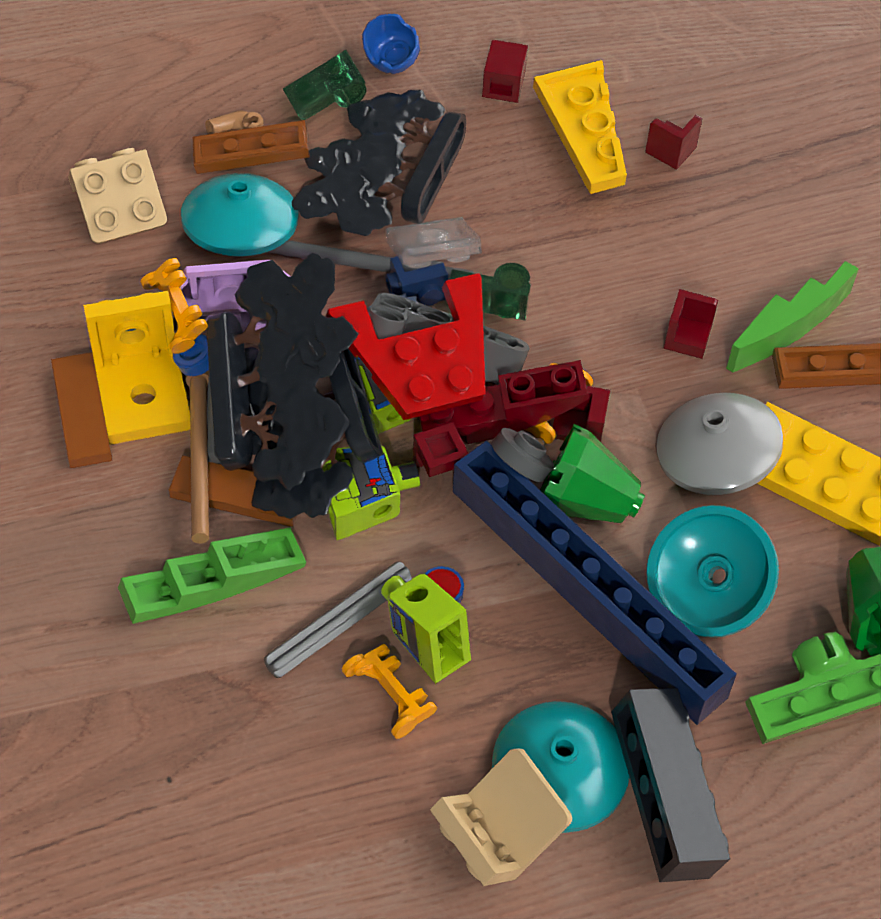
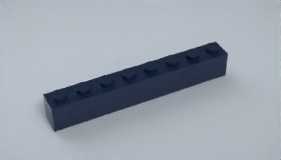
M488 441L482 443L454 464L452 492L658 689L678 688L683 706L687 709L689 718L696 725L729 698L737 673L532 482L504 462Z

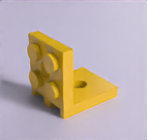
M168 291L144 293L139 296L116 300H102L98 303L83 305L110 445L190 430V410L182 373L175 364L173 353L169 347L171 341L174 340L175 332ZM144 393L155 397L148 404H137L133 401L136 396Z

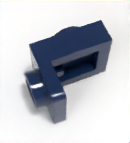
M399 256L390 258V273L385 274L389 293L399 296L406 293L407 297L416 296L418 303L427 306L446 300L442 290L443 284L448 280V273L444 263L405 272Z

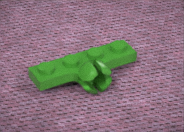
M836 632L824 633L825 638L822 640L815 636L798 645V648L793 651L792 657L800 674L799 681L749 697L745 702L762 744L881 705V654L864 660H857L850 654L843 636Z

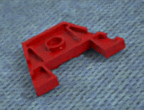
M480 273L447 280L443 284L442 290L454 322L378 339L364 300L327 310L326 318L343 316L359 333L348 349L355 358L359 357L372 373L371 379L403 420L481 401L485 396L483 302Z

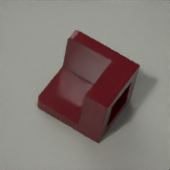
M499 40L491 41L484 68L482 97L514 103L519 102L526 72L528 45Z
M695 115L683 129L668 120L663 122L655 118L650 123L645 153L677 170L697 148L703 118Z
M679 289L669 321L664 349L703 359L718 300Z
M587 386L588 400L555 417L553 429L556 432L555 439L564 440L572 426L576 424L590 431L601 442L610 390Z
M454 422L414 434L412 460L417 468L424 466L429 477L451 470L454 473V464L469 454Z

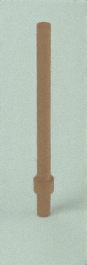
M209 370L198 376L186 375V384L190 387L191 539L198 544L206 543L209 540L207 386Z

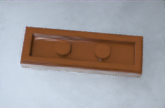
M305 120L192 137L196 174L309 158Z
M881 343L774 348L772 359L779 389L881 384Z
M92 352L51 359L70 469L112 461Z
M182 455L169 488L170 498L191 503V457ZM208 462L210 508L293 527L297 516L288 519L278 516L274 511L265 512L252 506L251 501L257 480L253 472L243 469L229 471L222 464Z

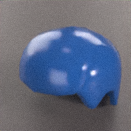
M382 14L369 21L362 33L363 49L372 66L386 74H396L405 71L415 63L420 52L419 37L416 35L415 28L408 25L399 14Z

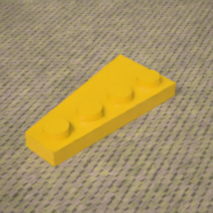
M602 60L536 76L533 82V89L590 194L623 186L626 183L627 177L620 141L616 136L615 117L610 108L608 85L604 80Z

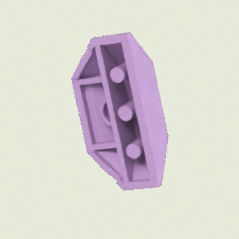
M270 260L186 266L183 270L186 281L180 286V289L188 306L199 305L202 311V316L199 319H205L207 322L208 317L228 311L237 317L244 332L251 320L249 313L237 304L234 294L238 290L240 283L247 278V270L250 266ZM172 312L174 332L176 333L178 324ZM264 319L256 323L255 330L265 327L267 321ZM205 330L201 334L207 335V331Z

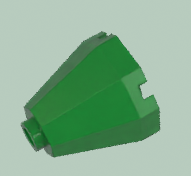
M574 424L560 446V453L556 460H553L554 468L543 481L540 491L569 517L622 523L628 515L634 518L645 498V495L639 492L641 481L590 431Z
M881 547L858 551L848 561L846 571L849 634L855 647L861 651L866 648L871 657L881 654Z

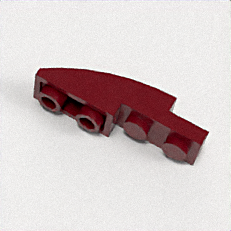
M581 360L498 375L499 385L485 387L486 394L481 401L420 416L422 431L454 422L460 437L466 436L468 444L494 439L502 428H509L518 432L536 426L573 409L589 399Z

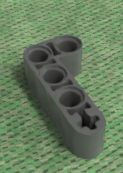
M391 293L378 294L369 310V316L378 339L454 322L452 314ZM483 326L485 381L499 385L498 375L522 371L530 348L526 342L519 338Z

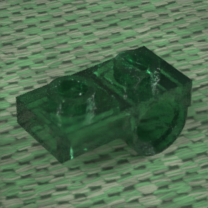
M344 50L284 87L283 91L300 120H307L334 102L340 107L345 108L360 102L365 97L367 88L365 80L347 50Z
M505 263L496 269L494 277L481 275L483 313L498 315L506 319L526 320L531 289L528 270L517 263ZM452 269L449 280L476 273Z

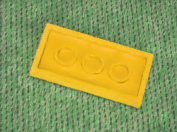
M767 402L766 405L775 413L780 421L783 433V450L774 469L757 484L880 546L881 458Z

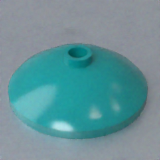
M234 173L211 178L194 188L182 204L181 222L187 236L206 250L228 256H252L271 251L289 240L298 226L299 211L294 210L292 207L294 197L278 183L254 174Z
M702 506L677 516L659 533L651 548L647 563L649 592L696 636L706 638L729 636L746 629L757 621L770 605L779 579L778 557L769 535L759 523L747 514L725 506ZM718 569H724L726 573L725 579L721 583H714L712 578L714 572Z
M564 701L545 702L531 706L515 715L504 726L496 740L493 750L492 768L511 749H523L571 812L572 822L562 833L585 830L601 823L616 810L624 798L630 777L616 728L605 717L588 707ZM567 748L572 754L568 757H562L557 754L556 750Z

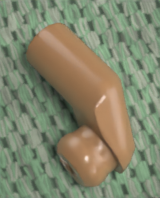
M235 111L206 120L205 127L208 134L261 127L264 121L257 112Z

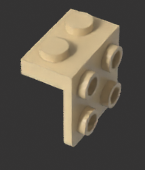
M134 148L123 149L113 153V158L97 161V158L85 159L75 163V168L70 169L68 179L72 192H77L89 235L94 243L101 244L165 225L167 216L146 149L136 152Z
M520 748L511 749L468 794L441 797L430 809L440 823L439 826L443 835L455 844L466 860L469 872L481 881L483 886L515 880L572 822L571 812L528 754Z

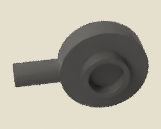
M502 428L492 442L494 451L504 462L533 481L543 482L554 468L552 460L546 454L545 443L539 437H533L524 431L516 432L509 428Z

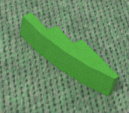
M844 261L825 285L810 278L790 302L776 294L734 342L726 369L734 373L772 356L774 348L787 347L807 334L826 319L851 293L859 268Z
M291 528L213 541L210 543L206 553L168 559L163 570L122 577L118 590L132 624L181 613L254 589L305 567L306 560Z

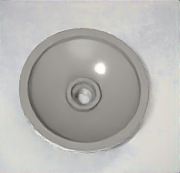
M737 393L708 394L686 402L669 415L658 433L657 455L662 470L680 487L706 495L730 494L755 485L774 469L783 450L782 427L775 413L767 405L755 398Z

